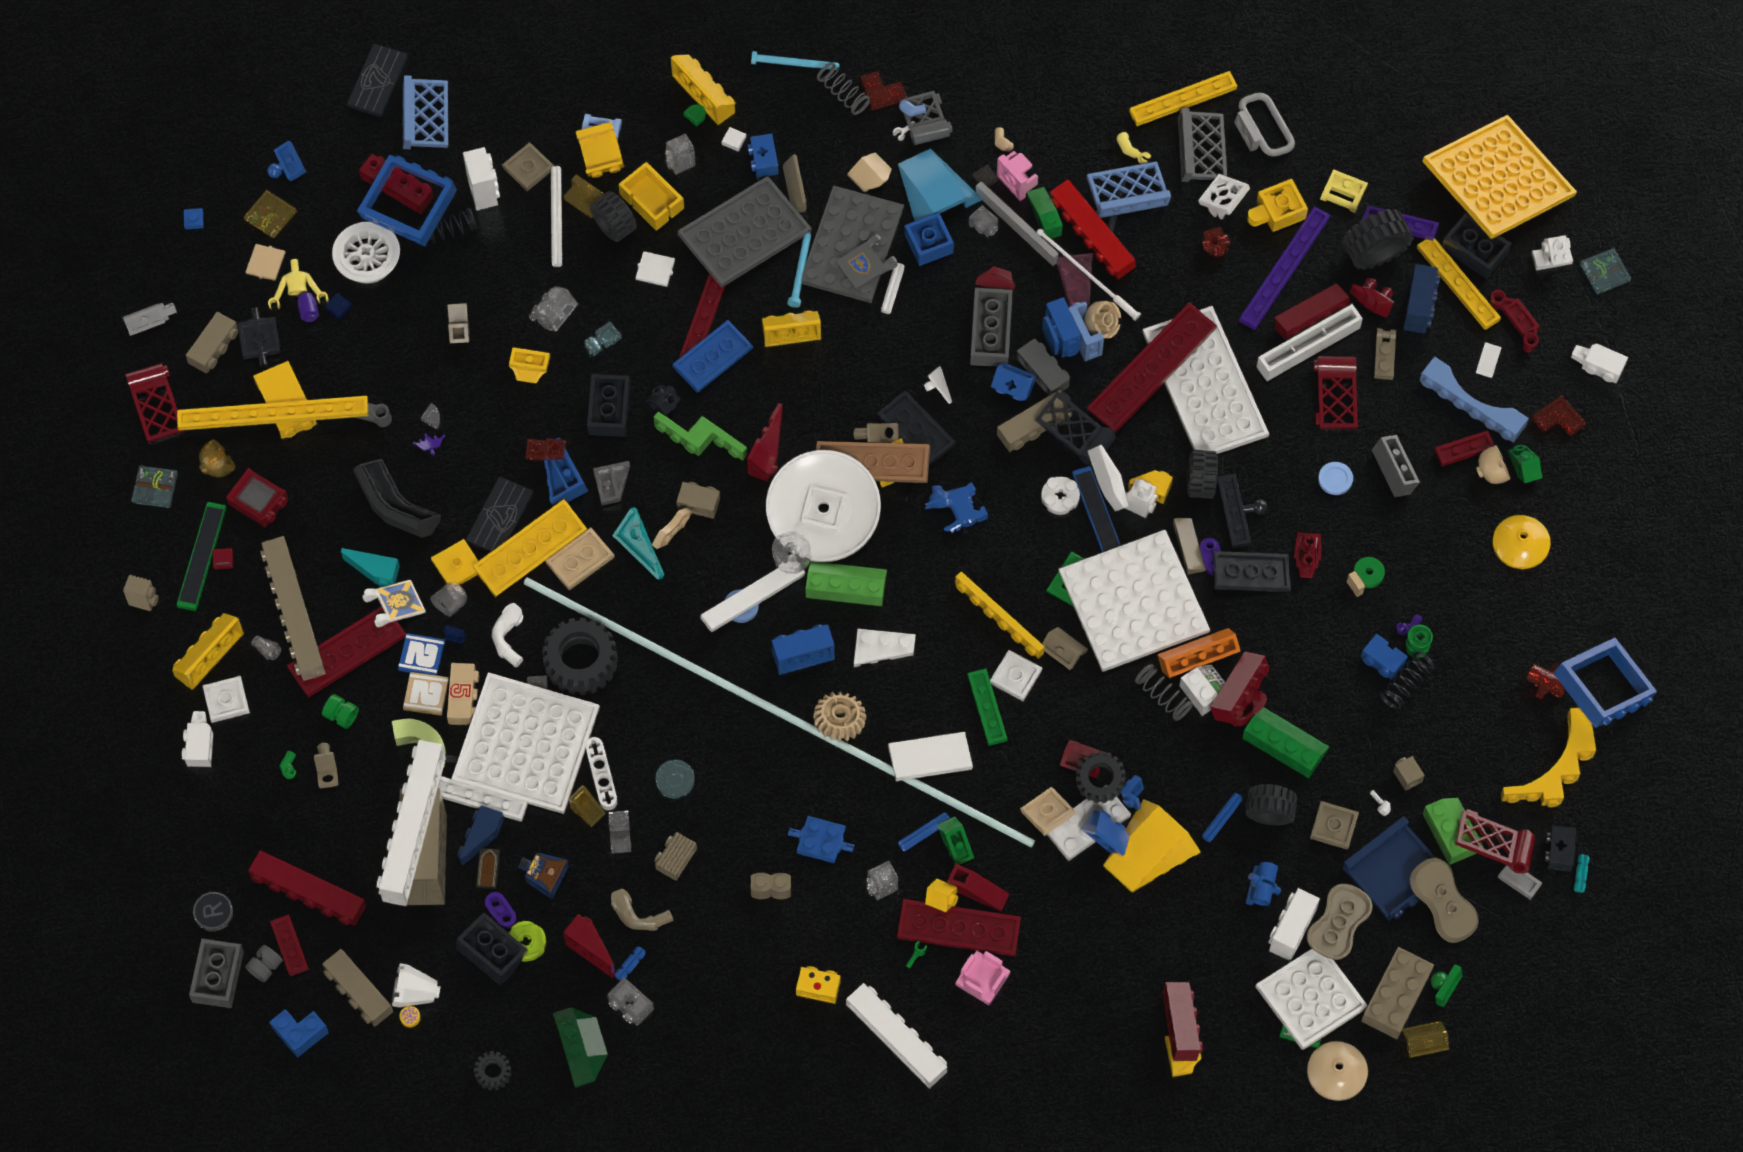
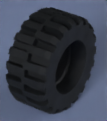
M573 618L569 619L567 624L564 622L558 624V629L553 628L550 631L551 637H546L544 641L545 646H543L542 651L547 676L550 677L554 686L558 684L559 690L564 692L567 689L568 693L575 695V692H580V695H586L585 692L591 691L592 694L597 692L596 688H604L606 680L611 681L613 678V672H616V662L618 661L616 645L611 633L606 632V627L602 624L597 626V621L592 619L590 622H587L586 618H580V621H575ZM576 644H587L598 651V658L595 663L585 669H572L566 666L562 661V656L568 648Z

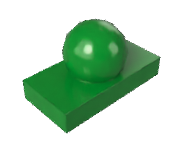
M1455 964L1449 975L1444 972H1437L1432 976L1431 985L1438 991L1435 996L1437 1005L1441 1007L1446 1005L1463 975L1460 966Z

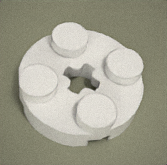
M1065 477L1049 478L1043 486L1041 499L1050 512L1063 515L1077 507L1080 492L1075 481ZM1062 492L1066 497L1058 499V496L1055 494Z

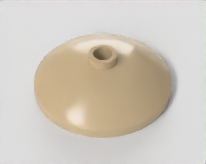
M1334 1041L1321 1045L1313 1052L1308 1062L1307 1074L1310 1084L1317 1093L1327 1099L1341 1101L1354 1097L1362 1090L1367 1080L1368 1067L1364 1056L1358 1049L1348 1043ZM1340 1064L1342 1069L1338 1070L1335 1065Z

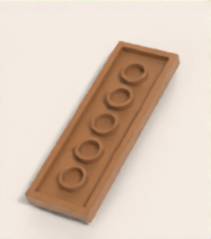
M817 441L816 451L831 450L851 456L870 472L875 481L927 483L930 456L929 444Z

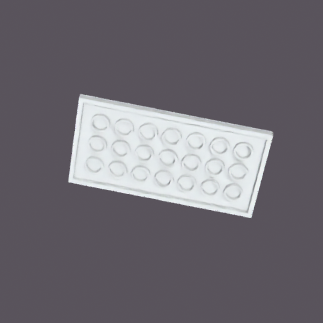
M1213 306L1199 311L1217 325V329L1165 381V385L1193 450L1216 451L1219 454L1269 436V432ZM1172 320L1143 329L1142 333L1147 344Z

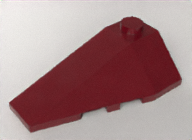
M780 403L769 419V427H764L761 439L758 438L747 458L748 474L767 482L770 481L771 477H775L778 471L777 459L783 414L782 404Z

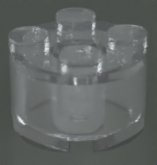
M790 531L780 534L774 540L772 545L773 559L781 571L789 574H798L809 565L811 561V548L803 534ZM795 550V554H788V551L792 552Z

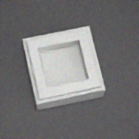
M729 127L722 140V145L739 152L746 139V134Z

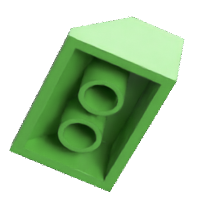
M1458 798L1441 799L1425 806L1423 816L1449 865L1476 854L1473 851L1455 845L1461 813L1464 810ZM1466 818L1465 822L1469 828L1473 827L1470 820ZM1472 831L1476 839H1479L1476 831ZM1467 834L1462 835L1461 840L1468 843L1472 842Z

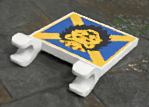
M411 580L364 591V601L370 602L378 597L385 614L376 615L374 623L377 627L425 613V609Z

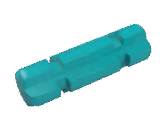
M1580 854L1577 862L1574 891L1583 893L1586 887L1589 856Z

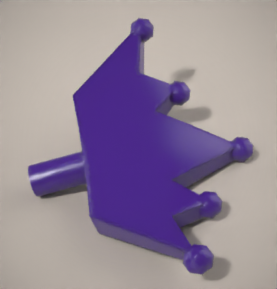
M424 434V442L419 439L420 443L413 442L423 451L430 450L431 455H434L433 449L440 446L445 435H442L439 439L434 436L433 440L427 434Z

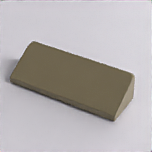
M792 155L783 164L790 203L798 213L805 212L806 199L796 155Z
M1173 519V526L1187 575L1206 571L1192 519Z

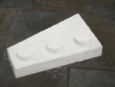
M858 629L854 667L870 662L871 664L877 663L885 659L892 660L912 656L914 654L915 634Z

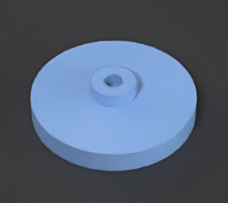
M1331 462L1322 467L1318 481L1325 492L1332 495H1341L1350 489L1353 482V474L1345 464Z

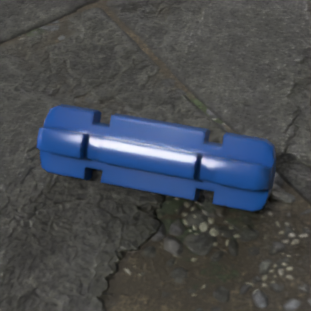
M637 946L633 951V955L630 954L621 965V969L617 970L615 977L623 982L627 978V974H630L639 963V959L644 957L645 951Z

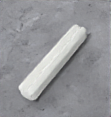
M897 263L898 266L893 269L881 307L882 313L890 314L904 272L903 264Z

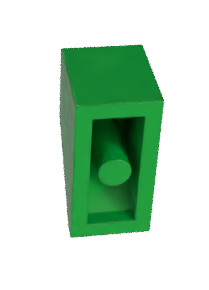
M956 817L937 824L942 840L955 864L960 865L974 858L963 825Z

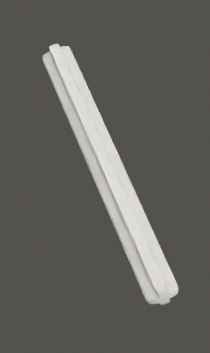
M560 166L551 167L553 267L562 266Z

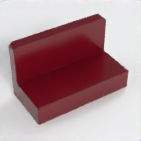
M1070 740L1064 750L1060 766L1077 771L1084 757L1090 756L1093 752L1097 754L1100 750ZM1101 767L1093 769L1089 776L1097 778Z

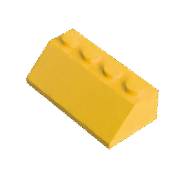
M675 55L671 57L672 76L699 105L705 108L706 113L717 125L735 113L733 98L724 93L720 84H715L711 75L707 71H703L696 59H692L690 55Z
M225 613L221 617H217L213 621L212 627L201 634L199 641L188 648L186 655L176 661L172 669L174 676L193 690L244 634L239 619Z

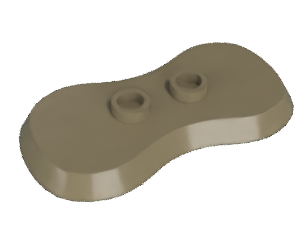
M1431 858L1416 866L1410 876V885L1414 894L1430 908L1438 934L1444 940L1451 943L1460 942L1472 935L1478 927V914L1473 905L1458 892L1449 865L1441 859Z
M1338 884L1334 886L1328 894L1325 913L1308 930L1307 941L1310 947L1318 954L1329 959L1338 960L1346 957L1352 949L1353 935L1356 928L1372 912L1371 898L1364 891L1353 885Z

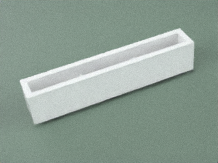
M1351 304L1258 357L1257 368L1266 381L1360 329L1363 318Z
M863 983L846 999V1005L930 1089L947 1073L946 1061L941 1056L937 1057L932 1052V1047L927 1042L923 1043L918 1038V1033L913 1028L909 1029L904 1024L905 1020L899 1014L895 1015L890 1010L891 1006L885 1000L881 1001L877 997V992L871 986L867 987Z

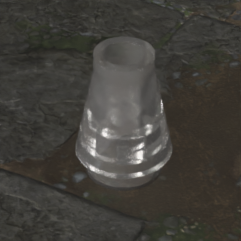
M256 636L252 640V645L267 660H275L279 656L281 648L278 643L260 636Z

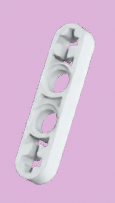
M592 737L587 742L586 752L599 802L603 809L612 810L617 805V796L604 746L599 738ZM594 743L596 744V746H598V755L596 756L594 754L593 748H591L592 744ZM601 760L605 765L602 769H596L594 763ZM600 779H608L609 784L606 787H601L598 784ZM608 791L609 798L612 799L610 804H607L605 801L604 792Z

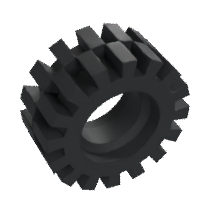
M490 1051V1054L484 1053V1056H480L478 1062H475L474 1073L477 1082L484 1089L487 1087L491 1091L492 1088L499 1090L498 1087H505V1083H508L509 1077H511V1067L506 1056H502L499 1052L494 1054V1051ZM490 1064H496L501 1069L500 1074L495 1078H490L485 1074V1069Z

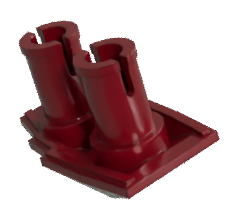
M1367 278L1363 286L1352 285L1350 293L1358 299L1357 301L1370 311L1386 318L1388 317L1394 303L1390 299L1393 295L1392 289L1384 287L1381 292L1376 291L1374 288L1377 283L1372 278Z
M1297 533L1294 558L1296 559V567L1299 568L1300 578H1312L1315 569L1318 568L1319 560L1321 561V534Z

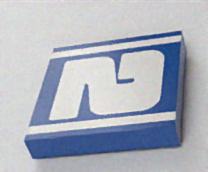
M407 633L398 670L437 676L445 640Z

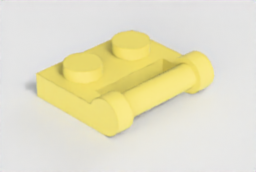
M1333 169L1320 200L1325 202L1328 200L1355 213L1368 183ZM1333 190L1335 192L1353 198L1354 201L1350 202L1348 200L1330 194V191Z

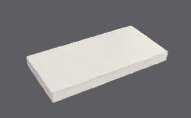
M965 732L888 744L896 781L971 770L973 768Z

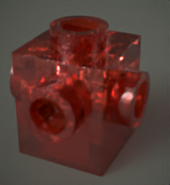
M1222 227L1203 232L1205 240L1202 243L1205 252L1208 251L1210 255L1219 257L1224 255L1226 251H1229L1228 245H1230L1228 234H1224Z

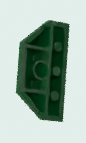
M573 1007L554 1012L553 1016L575 1088L595 1082L608 1056L597 1018Z

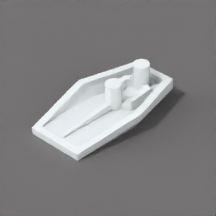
M1100 445L1088 450L1098 483L1107 501L1114 511L1127 507L1128 493L1124 490L1121 474L1103 446Z

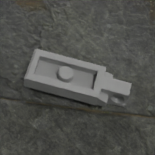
M160 303L124 316L123 319L131 336L165 323L169 319L168 315L174 314L177 311L173 303L167 305Z

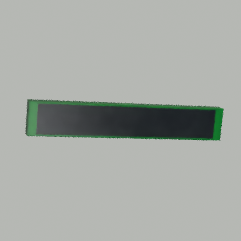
M207 502L177 602L178 608L192 611L197 610L212 560L213 549H215L227 509L226 505Z

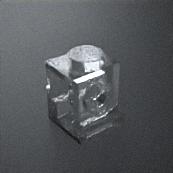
M982 205L969 217V226L971 228L975 226L979 233H983L987 237L989 235L992 236L998 230V218Z

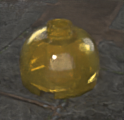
M214 439L202 447L199 453V461L201 463L199 468L205 475L209 473L213 477H225L236 467L232 458L224 453L225 449Z

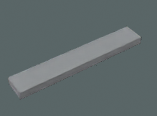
M983 182L976 185V193L994 212L1052 266L1058 262V252Z

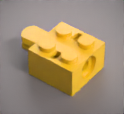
M1289 179L1259 191L1257 197L1258 206L1249 210L1247 220L1253 227L1267 222L1272 232L1305 220L1308 208L1293 180Z

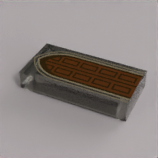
M480 848L477 888H497L500 849Z

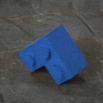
M286 1009L270 1021L272 1029L297 1058L329 1033L324 1022L314 1011L299 1023L293 1019Z

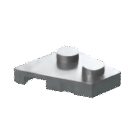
M629 461L593 469L602 505L621 501L630 468Z

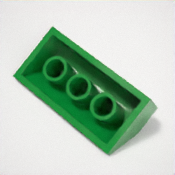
M1266 708L1261 709L1253 716L1243 734L1244 740L1307 778H1310L1329 749V746Z

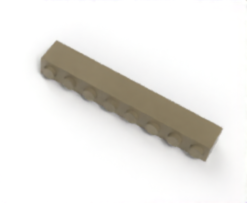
M282 536L262 542L264 550L260 551L263 562L267 561L268 563L265 569L268 578L272 577L273 580L270 583L273 594L277 593L278 596L275 599L277 609H281L283 613L279 616L282 626L286 625L287 631H284L286 640L292 643V647L289 650L292 659L296 658L297 663L294 664L297 675L301 674L303 681L325 675L324 666L285 538Z

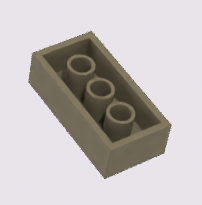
M1398 947L1361 1022L1398 1039L1432 972L1434 964Z

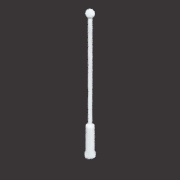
M1043 229L1037 230L1038 235L1045 238L1113 298V301L1127 312L1134 321L1140 317L1141 313L1133 309L1120 296L1114 295L1044 233Z

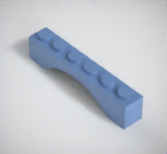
M1436 357L1431 360L1421 374L1420 381L1426 388L1433 389L1440 397L1448 399L1458 409L1465 410L1472 418L1480 420L1487 428L1494 429L1506 440L1514 443L1527 425L1529 418L1514 408L1492 407L1472 398L1459 386L1450 366Z

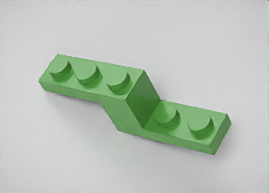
M659 411L654 416L656 429L670 435L674 442H680L692 454L695 453L699 456L713 440L718 447L727 449L734 458L738 457L743 461L747 456L746 446L703 416L689 432Z

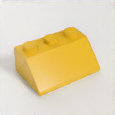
M805 311L800 314L788 313L784 316H768L762 319L765 347L821 339V322L818 311Z

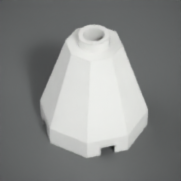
M399 964L397 970L399 976L395 979L392 1006L405 1007L432 1003L435 998L439 997L440 986H437L435 979L409 965Z

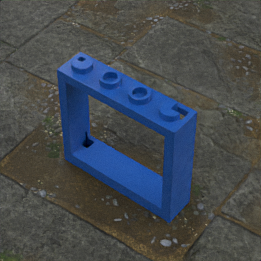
M389 155L357 211L361 218L425 246L457 189L450 178H441L432 170H423L416 163L410 164L400 156L394 157ZM395 167L444 188L420 231L371 209Z
M1616 638L1561 663L1553 673L1595 728L1603 724L1607 726L1613 719L1619 720L1627 712H1635L1641 705L1645 707L1653 701L1652 697L1657 693ZM1609 655L1639 695L1604 711L1574 671Z

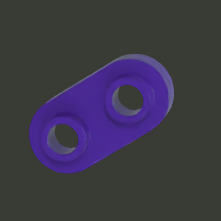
M1206 538L1200 544V551L1206 572L1213 576L1212 553L1213 551L1221 552L1215 539ZM1207 545H1212L1213 548H1212V549H1208L1206 546H1207Z
M498 892L490 893L485 899V905L489 913L502 928L509 929L513 927L516 923L514 910L502 894ZM493 902H499L498 906H492ZM505 917L510 918L508 922L503 921Z

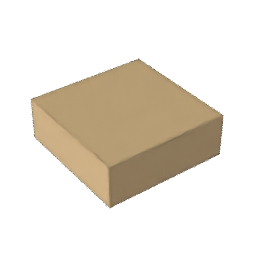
M1354 571L1348 575L1347 583L1358 597L1363 594L1365 585Z

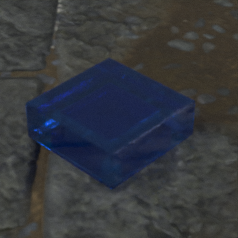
M337 293L325 307L341 319L352 307V303Z
M448 625L445 626L444 634L447 640L464 644L466 639L464 630Z

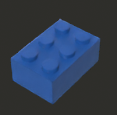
M828 624L824 626L816 625L806 631L798 630L788 636L780 635L772 640V654L779 675L835 660L834 642Z

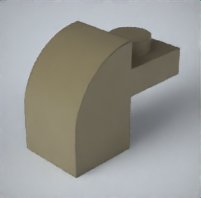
M467 303L448 304L450 343L469 342Z

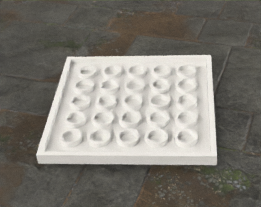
M1166 530L1059 569V574L1102 672L1210 632L1207 621Z
M488 673L452 780L524 800L528 804L564 814L600 705Z

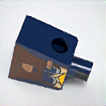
M536 853L533 861L523 857L518 866L519 869L527 872L525 875L526 882L551 899H553L569 867L568 860L542 853Z

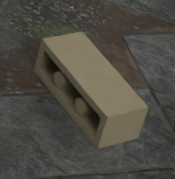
M216 312L186 354L188 364L205 373L213 369L217 364L219 356L226 352L229 342L234 340L238 334L236 322Z

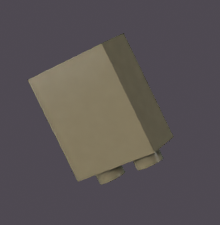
M438 788L407 905H445L447 814L440 788ZM400 789V801H403L404 795L402 794V789Z

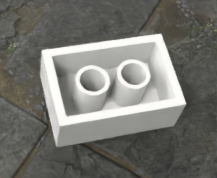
M485 147L463 152L467 178L476 210L498 205L497 198H500L499 187L490 153L486 154Z
M1299 888L1296 894L1291 893L1287 906L1279 917L1277 927H1274L1268 942L1271 944L1270 952L1289 961L1292 960L1317 910L1320 898Z

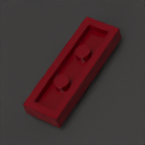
M1487 430L1435 447L1434 451L1442 467L1479 455L1487 448L1494 446V443Z
M286 915L270 921L290 977L309 970L290 916Z

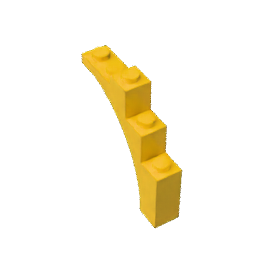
M1570 708L1567 714L1568 739L1566 748L1558 762L1546 774L1529 784L1503 787L1501 792L1502 801L1515 803L1519 800L1536 801L1541 798L1542 806L1547 805L1548 807H1557L1562 803L1564 799L1562 782L1571 784L1577 781L1580 775L1578 759L1582 761L1593 758L1596 752L1592 723L1580 708Z

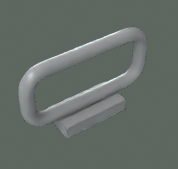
M1254 93L1242 98L1239 102L1240 112H1238L1234 123L1250 151L1257 150L1258 146H1260L1265 154L1273 157L1292 151L1295 145L1294 138L1272 99L1264 93ZM1256 100L1264 101L1288 144L1277 149L1269 148L1248 112L1246 104Z

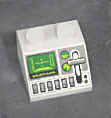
M1212 665L1197 667L1181 677L1180 681L1181 689L1202 716L1211 710L1210 706L1225 684Z

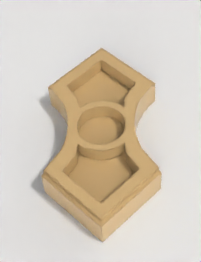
M688 507L679 510L668 525L659 531L652 546L658 549L667 545L671 538L685 526L692 514V510Z

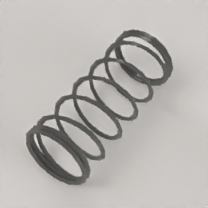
M833 62L826 64L819 71L817 80L825 82V87L831 88V93L838 95L839 101H845V107L851 108V113L854 115L861 113L868 106L870 97L868 95L865 96V93H861L855 99L852 106H847L846 100L854 96L859 87H854L848 93L846 99L841 100L839 95L849 88L852 80H848L841 87L839 93H833V87L842 82L845 78V73L841 74L831 87H827L826 81L835 76L839 67H836ZM833 65L830 72L820 79V76L823 73V71L829 66ZM841 76H843V78L837 84H835L837 80ZM848 82H850V84H849L844 90H842L843 87H844ZM854 89H856V91L850 97H848L850 93ZM867 98L866 103L858 111L854 112L857 105Z
M1153 664L1148 665L1136 677V684L1144 683V691L1152 689L1151 698L1159 697L1158 705L1167 703L1165 711H1174L1173 719L1175 721L1180 720L1188 713L1193 703L1188 701L1182 705L1187 700L1186 697L1177 707L1167 711L1169 703L1178 695L1180 690L1168 701L1160 704L1162 695L1172 686V683L1163 692L1153 697L1154 689L1163 681L1165 676L1161 677L1151 688L1145 689L1147 681L1158 670H1154Z

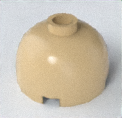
M1108 301L1095 302L1089 306L1084 316V324L1091 335L1102 333L1103 338H1112L1120 328V324H1118V318H1121L1119 308L1115 303Z
M1497 445L1487 448L1480 454L1478 459L1479 466L1476 467L1480 478L1484 477L1492 484H1500L1510 480L1509 472Z

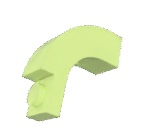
M415 719L392 721L397 746L410 743L418 744L419 740L442 744L446 755L444 743L440 735L430 725Z

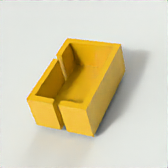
M647 162L619 183L620 195L630 205L633 204V208L656 231L669 221V216L673 218L684 209L683 197Z

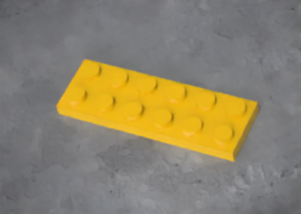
M563 499L472 567L492 594L497 597L549 557L587 531V528L565 499Z

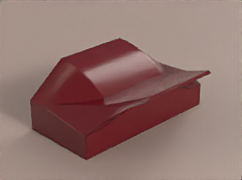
M994 266L987 272L980 274L976 280V285L988 289L1012 290L1013 293L1016 287L1010 271Z

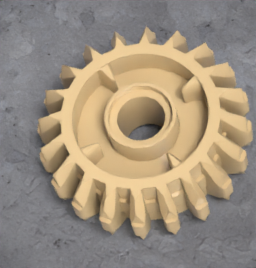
M841 691L838 695L832 692L830 697L825 695L823 700L820 699L818 705L815 706L814 724L815 727H818L819 733L823 732L824 738L829 735L831 741L834 738H838V742L841 741V738L848 741L849 737L854 739L856 734H860L865 726V709L861 707V701L856 702L855 696L849 698L848 693L843 696Z

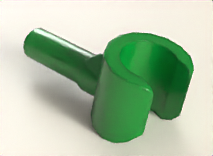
M920 941L916 942L913 956L906 964V967L909 969L916 958L923 956L926 952L927 945L922 950L918 949Z

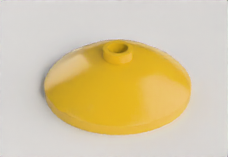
M1515 515L1506 518L1497 526L1493 535V548L1499 559L1508 566L1517 569H1529L1539 565L1547 557L1550 549V536L1547 529L1538 520L1525 515ZM1520 535H1525L1527 538L1523 539Z

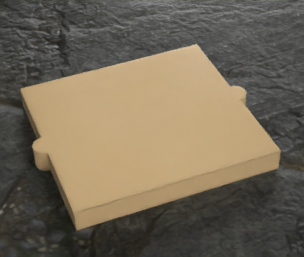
M256 244L246 274L258 276L260 279L266 278L276 281L285 251L272 248V246L267 247Z

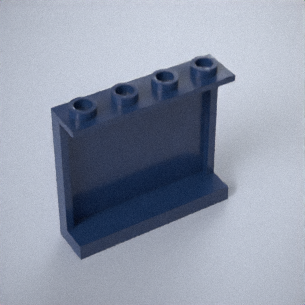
M1404 816L1346 860L1342 868L1355 884L1371 898L1372 903L1388 921L1393 918L1398 919L1403 915L1405 908L1408 906L1412 908L1419 902L1410 885L1411 873L1423 861L1436 858L1408 827L1409 821Z

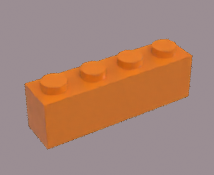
M1227 628L1157 655L1162 672L1171 678L1240 652V647L1236 634Z

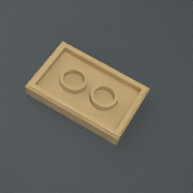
M589 528L545 561L566 588L571 590L612 560L614 554L594 530Z

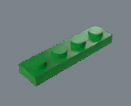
M987 669L968 673V680L988 746L1006 742V732Z

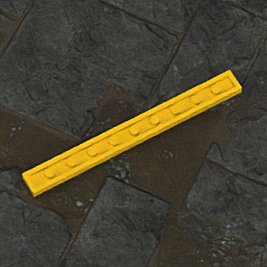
M367 396L177 410L178 430L369 416Z

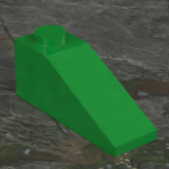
M1042 187L1028 191L1026 194L1039 229H1043L1050 239L1062 236L1063 225L1045 188Z

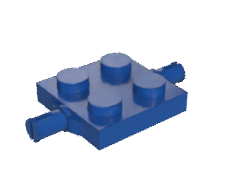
M811 816L807 817L802 830L790 827L788 836L799 838L797 854L835 863L837 855L841 850L853 853L855 845L843 842L846 826Z

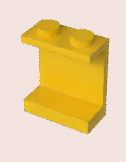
M612 122L576 131L587 169L586 173L589 177L597 178L608 171L610 173L619 172L620 168L624 167Z

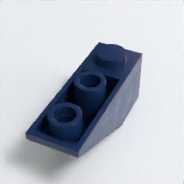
M482 805L479 811H475L472 819L474 822L473 826L468 828L465 839H467L465 845H461L458 851V857L462 865L467 863L498 836L504 822L503 812Z

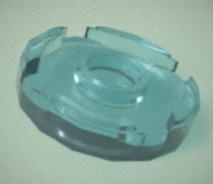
M670 760L662 764L657 770L655 778L659 791L666 797L674 799L687 795L692 790L695 781L692 768L680 760Z

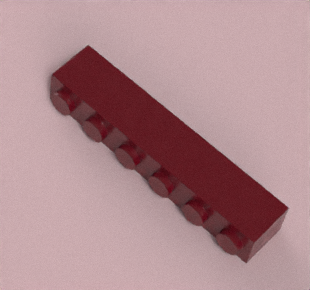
M259 851L248 870L254 882L258 884L263 882L269 885L268 887L275 892L282 891L286 893V896L296 901L299 899L303 901L305 906L311 909L316 907L328 917L333 915L339 918L338 920L345 925L350 923L355 926L366 907L364 899L263 851Z

